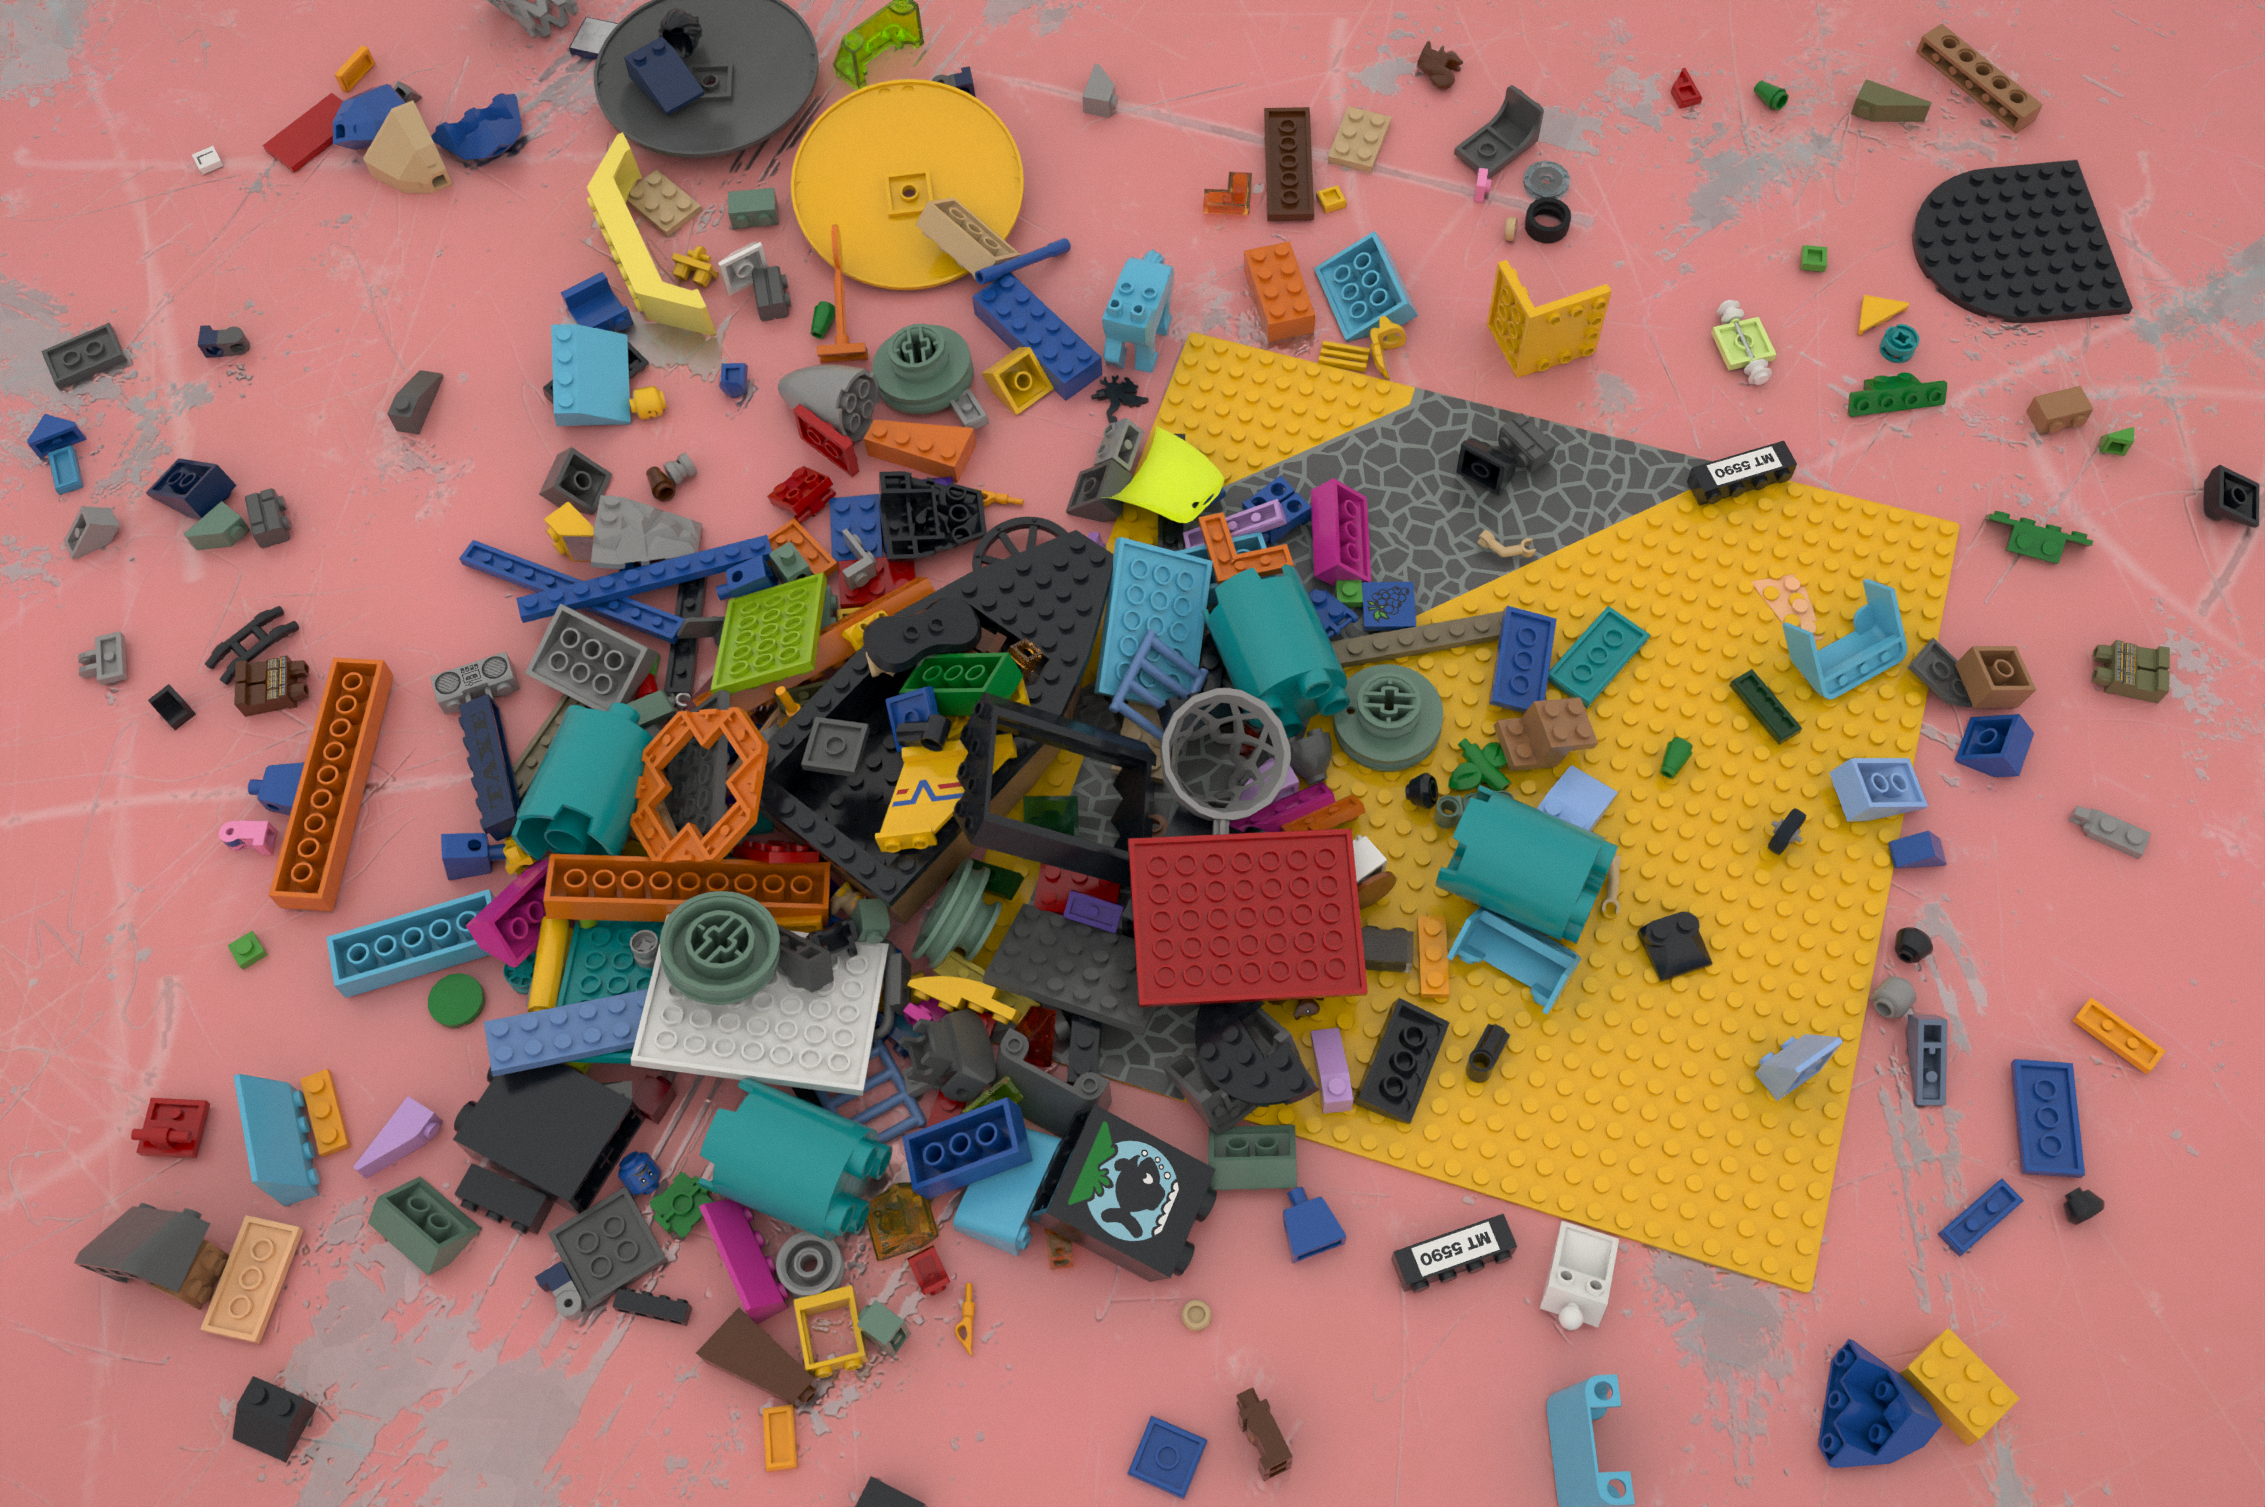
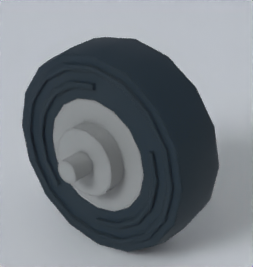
M1794 808L1785 820L1781 819L1779 823L1774 820L1771 825L1776 827L1773 831L1775 834L1767 848L1780 855L1789 843L1793 844L1795 840L1800 843L1803 838L1798 836L1801 832L1799 829L1807 815Z

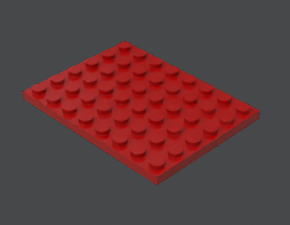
M1352 828L1128 839L1139 1007L1366 996L1368 994Z

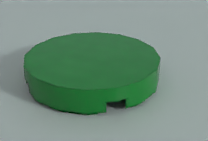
M462 973L451 974L440 979L432 987L428 996V1009L431 1016L442 1026L452 1029L474 1022L481 1014L485 1005L484 992L479 982L470 975Z

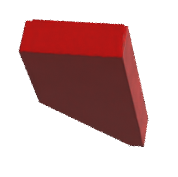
M1682 68L1671 90V94L1680 109L1700 104L1702 101V96L1686 68Z

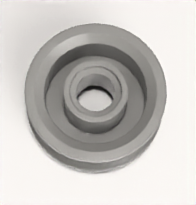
M803 1231L793 1235L783 1244L777 1256L776 1270L786 1290L798 1299L837 1289L844 1277L845 1263L843 1255L833 1239L827 1241ZM809 1260L818 1261L815 1270L811 1272L804 1271L806 1262Z

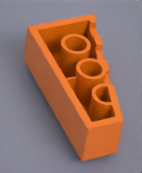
M873 420L864 437L868 456L939 478L953 477V482L958 483L976 446L974 428Z

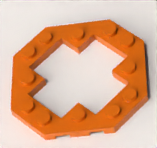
M730 707L728 710L678 711L643 750L641 761L645 765L643 776H638L635 793L638 804L636 812L631 815L630 825L653 862L658 864L720 862L757 823L769 745L745 710L739 707ZM724 733L743 761V764L725 782L737 802L704 837L695 824L688 822L673 838L655 809L673 789L662 770L693 736L696 737L701 747L709 750Z

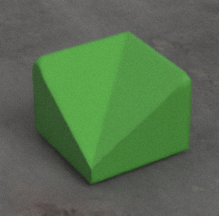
M2131 427L2101 436L2099 451L2125 456L2134 442V428Z

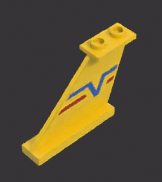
M1012 733L996 735L993 774L1008 758L1017 757V748ZM960 740L946 742L943 750L939 752L928 750L923 746L902 748L904 765L880 833H875V839L881 852L894 853L902 849H924L928 846L937 845L935 834L953 816L955 804L961 799L965 791L956 777L959 765L964 762L968 754Z

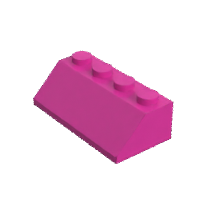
M1332 478L1311 490L1314 577L1331 586L1336 585V580L1371 582L1367 497Z
M549 859L531 864L466 925L482 950L511 967H517L538 945L541 920L546 916L543 900Z
M730 1199L705 1203L699 1206L742 1305L750 1318L756 1324H759L788 1309L785 1299L789 1297V1294L781 1281L776 1282L773 1275L777 1271L775 1263L770 1255L765 1257L761 1247L766 1244L759 1229L756 1231L752 1229L750 1222L754 1220V1217L749 1207L742 1206L740 1203Z

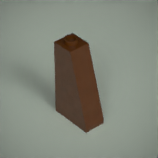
M739 1307L696 1352L705 1363L789 1404H793L797 1408L802 1403L804 1405L809 1403L817 1393L816 1388L819 1386L817 1381Z

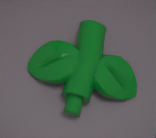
M1466 738L1459 742L1458 746L1464 751L1462 756L1467 762L1461 763L1453 771L1449 779V788L1458 791H1469L1476 789L1484 782L1497 792L1505 791L1512 782L1498 770L1508 765L1499 742L1488 743L1482 750L1476 743L1471 744Z

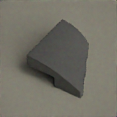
M1096 681L1081 689L1072 720L1115 733L1121 730L1117 714L1109 710L1112 699L1110 696L1094 693Z

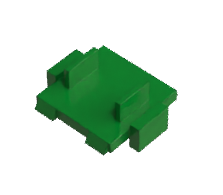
M680 1172L673 1179L674 1183L660 1196L657 1194L649 1202L650 1207L657 1213L653 1218L668 1234L675 1231L681 1238H684L703 1218L699 1206L714 1202L709 1197L712 1192L699 1186L698 1181L700 1178L697 1176L691 1179L685 1173Z

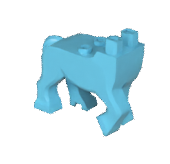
M1154 249L1147 251L1142 259L1130 257L1126 261L1111 299L1108 301L1102 317L1105 333L1103 357L1107 365L1124 369L1127 347L1124 346L1125 342L1133 343L1135 347V370L1150 373L1154 370L1158 359V352L1155 350L1156 334L1166 336L1172 321L1170 304L1174 282L1173 266L1164 264L1165 258Z

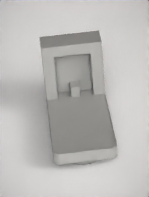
M846 528L842 531L845 544L859 560L842 571L845 583L852 591L857 587L864 586L870 579L877 576L874 566L877 562L870 551L865 552L863 550L859 537L856 534L851 535Z

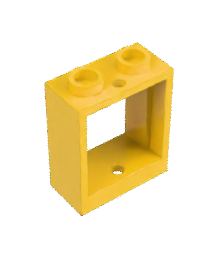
M852 1285L794 1299L805 1368L811 1376L815 1375V1378H824L831 1376L833 1370L844 1368L845 1371H852L861 1368L862 1363L869 1362L865 1337L857 1326L860 1311L856 1291ZM849 1306L858 1352L816 1363L807 1316Z

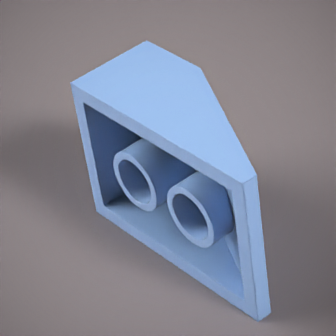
M1851 758L1829 772L1847 822L1870 821L1928 807L1909 758Z
M1571 765L1547 793L1537 809L1592 832L1618 792Z
M1804 1034L1797 1040L1793 1036L1780 1046L1782 1051L1776 1055L1770 1052L1758 1062L1761 1066L1755 1075L1774 1098L1779 1101L1820 1072L1843 1041L1840 1037Z

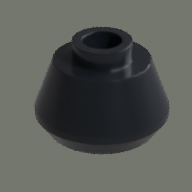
M1423 773L1411 779L1405 788L1407 800H1410L1413 805L1425 809H1431L1435 806L1438 800V786L1435 777L1429 773Z
M1906 927L1898 930L1896 933L1895 951L1898 958L1903 962L1917 963L1932 953L1933 944L1925 932L1914 927Z
M2080 1187L2066 1194L2067 1202L2063 1204L2067 1221L2074 1225L2090 1219L2104 1210L2105 1207L2103 1199L2089 1189L2083 1192Z

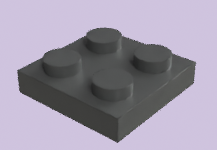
M815 717L801 763L803 770L857 777L870 732L869 725Z

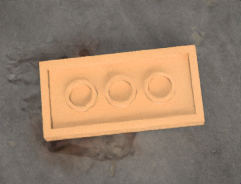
M245 1215L200 1330L260 1344L302 1236L303 1229L298 1226Z

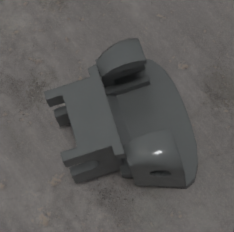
M970 1008L948 1013L939 1022L920 1018L913 1026V1031L923 1035L917 1038L903 1036L898 1041L900 1047L908 1048L913 1069L906 1074L907 1079L929 1083L934 1090L940 1088L944 1096L950 1100L959 1102L970 1101L995 1079L996 1063L988 1033L980 1017ZM950 1067L956 1071L947 1083L939 1082L938 1079Z

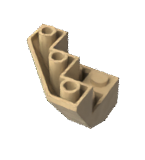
M412 100L392 108L363 157L371 176L403 193H434L453 185L414 101Z

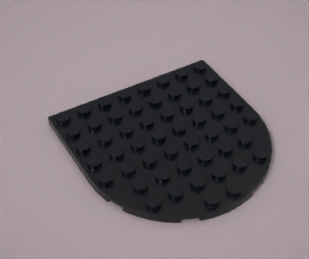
M2078 160L1968 171L1956 175L1937 186L1927 196L1918 211L1912 233V243L1919 267L1926 278H1931L1939 287L1938 291L1967 311L1985 318L1988 315L2004 318V322L2038 323L2129 314L2133 308Z

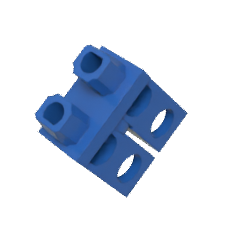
M1281 475L1250 499L1245 500L1240 511H1245L1275 499L1279 500L1287 524L1262 533L1265 543L1268 542L1271 546L1277 542V539L1284 537L1299 524L1305 525L1311 521V506L1297 492L1295 493V489Z

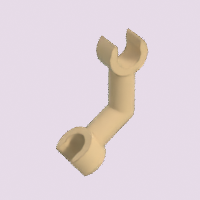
M1484 530L1479 535L1480 539L1477 541L1481 547L1485 549L1490 548L1501 557L1521 554L1523 557L1529 558L1536 551V549L1528 550L1524 547L1531 545L1533 540L1531 538L1524 539L1519 545L1504 547L1495 540L1494 535L1488 530Z
M1619 855L1614 856L1608 871L1607 894L1601 903L1603 912H1605L1608 902L1615 903L1616 914L1620 911V904L1617 901L1621 856Z

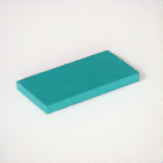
M1607 606L1551 668L1548 674V681L1571 698L1581 697L1584 707L1588 709L1649 640L1650 634L1610 606Z

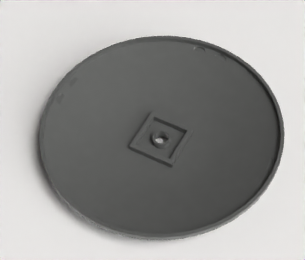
M651 0L626 16L606 38L595 63L594 88L599 106L606 119L619 133L623 132L625 138L647 150L673 157H717L755 146L774 136L793 121L802 111L815 88L818 78L819 57L816 42L810 28L794 9L781 0ZM681 8L686 13H691L694 17L698 16L702 28V37H700L699 44L692 55L688 58H680L704 90V95L667 116L629 78L624 57L659 38L658 30L661 29V20L670 10ZM708 82H715L713 85H707Z

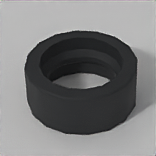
M1549 197L1537 199L1530 204L1527 210L1525 230L1531 238L1541 243L1560 241L1569 230L1571 211L1561 200ZM1541 214H1551L1560 219L1561 224L1554 227H1546L1540 225L1534 218Z

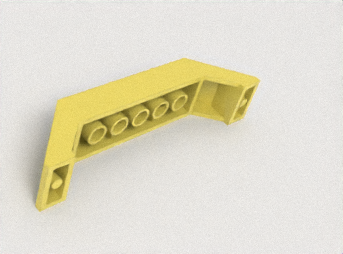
M623 132L617 134L587 186L591 197L586 199L606 243L610 246L609 249L624 281H626V286L639 313L644 311L647 320L710 336L717 334L698 288L691 291L662 282L626 206L630 190L635 186L637 180L642 179V176Z

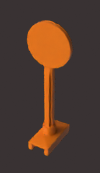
M833 224L831 235L835 265L834 293L837 335L835 336V344L817 346V356H820V363L868 360V350L865 342L849 343V336L846 330L841 236L839 226Z

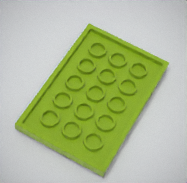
M824 572L736 597L728 601L710 689L713 695L719 690L730 692V695H733L738 691L749 688L755 689L766 683L779 682L787 677L798 674L804 675L815 670L827 586Z

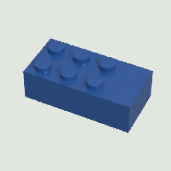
M1008 1097L902 1136L912 1190L927 1200L1033 1161L1021 1107Z

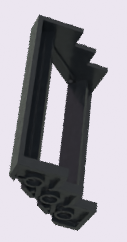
M984 692L980 701L975 704L973 714L968 723L963 727L959 738L968 754L964 762L959 765L956 775L965 791L961 799L955 804L953 816L970 844L1131 887L1128 839L1152 838L1153 818H1149V804L1154 803L1155 782L1151 781L1152 765L1156 766L1157 756L1145 742ZM996 729L1121 767L1122 769L1113 783V786L1123 798L1110 820L1120 834L1114 847L989 813Z

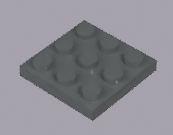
M626 1186L548 1233L589 1309L617 1293L618 1289L627 1287L668 1261Z

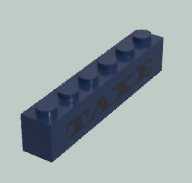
M489 694L459 705L461 717L458 720L465 732L463 743L469 751L467 762L474 775L471 778V782L478 794V798L475 801L482 813V819H480L481 827L486 834L489 833L496 841L511 836L517 822V811L521 801L500 707Z

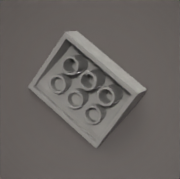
M560 604L525 674L593 709L607 711L612 703L626 704L648 676L659 652L570 607Z

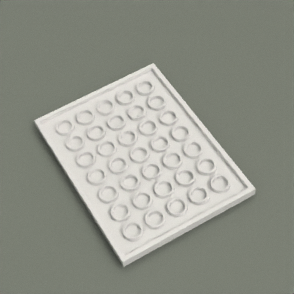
M791 931L805 939L806 936L809 934L804 932ZM856 941L857 956L851 958L847 953V949L830 955L834 981L823 986L818 991L811 993L798 986L778 966L770 982L761 991L746 1000L726 1005L700 1003L678 992L664 974L659 944L631 1057V1066L736 1080L750 1078L767 1084L863 1096L889 944H869Z

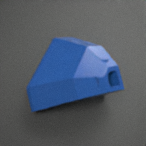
M389 84L370 88L344 100L333 120V144L353 150L370 147L390 110L405 104V101Z
M498 94L492 99L493 102L487 108H471L464 113V117L458 123L448 124L443 122L435 128L436 131L431 135L433 142L464 160L491 158L504 153L515 143L522 131L516 95Z
M1848 1339L1831 1360L1818 1446L1830 1467L1842 1468L1891 1464L1923 1448L1942 1426L1931 1404L1901 1374L1854 1340Z

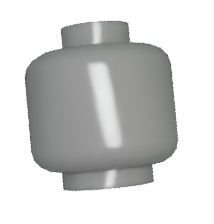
M1891 976L1886 978L1873 992L1872 1001L1875 1010L1881 1016L1897 1019L1903 1017L1916 1002V993L1908 980Z

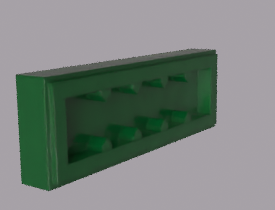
M1753 669L1731 681L1729 686L1779 745L1801 732L1802 727Z
M973 859L972 867L975 870H980L984 866L990 869V875L983 892L1011 901L1024 880L1022 874Z

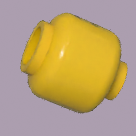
M655 386L635 389L633 398L629 399L632 413H637L641 420L660 417L663 414V410L666 409L663 391H658Z

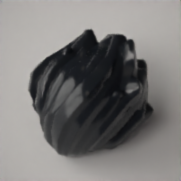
M681 8L670 10L661 20V29L658 30L659 37L662 36L682 58H688L692 55L699 44L700 37H702V28L698 16L694 17L691 13H686Z

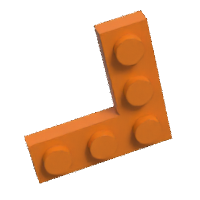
M1224 512L1199 517V527L1209 559L1213 561L1212 568L1218 586L1230 577L1253 567L1260 578L1283 573L1281 567L1285 564L1294 567L1287 544L1237 554Z
M795 518L768 535L772 551L791 542L809 565L812 575L824 572L825 576L828 577L839 569L837 562Z
M1352 794L1281 825L1282 832L1329 830L1341 823L1354 821L1358 816L1366 813L1363 803Z

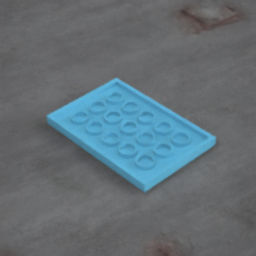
M1123 537L1116 539L1094 693L1110 697L1115 696L1148 630L1155 631L1157 633L1156 638L1199 668L1205 624L1202 610L1207 609L1213 561ZM1151 647L1145 659L1183 687L1190 690L1195 679ZM1140 668L1135 681L1164 702L1169 698L1178 696ZM1129 690L1125 700L1151 706Z

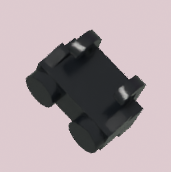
M851 917L837 921L826 929L810 932L806 936V940L830 951V955L847 949V953L851 958L857 956L855 942L858 939L854 920Z

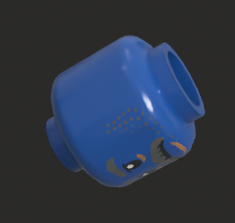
M634 1151L621 1160L618 1177L631 1194L639 1195L644 1193L648 1195L658 1188V1181L661 1178L662 1171L647 1152L639 1153Z

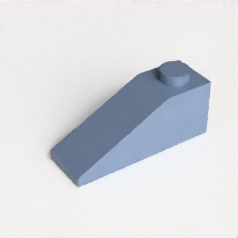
M1908 1014L1907 1046L1915 1104L1946 1105L1947 1019L1938 1015Z

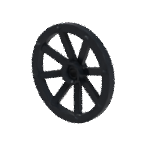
M1018 517L1004 521L989 530L980 540L973 555L972 569L975 571L982 568L983 564L990 565L1003 560L985 555L997 539L1001 540L1011 556L1020 553L1007 536V533L1012 531L1029 529L1026 550L1035 547L1038 530L1048 532L1056 538L1068 532L1055 522L1039 517Z

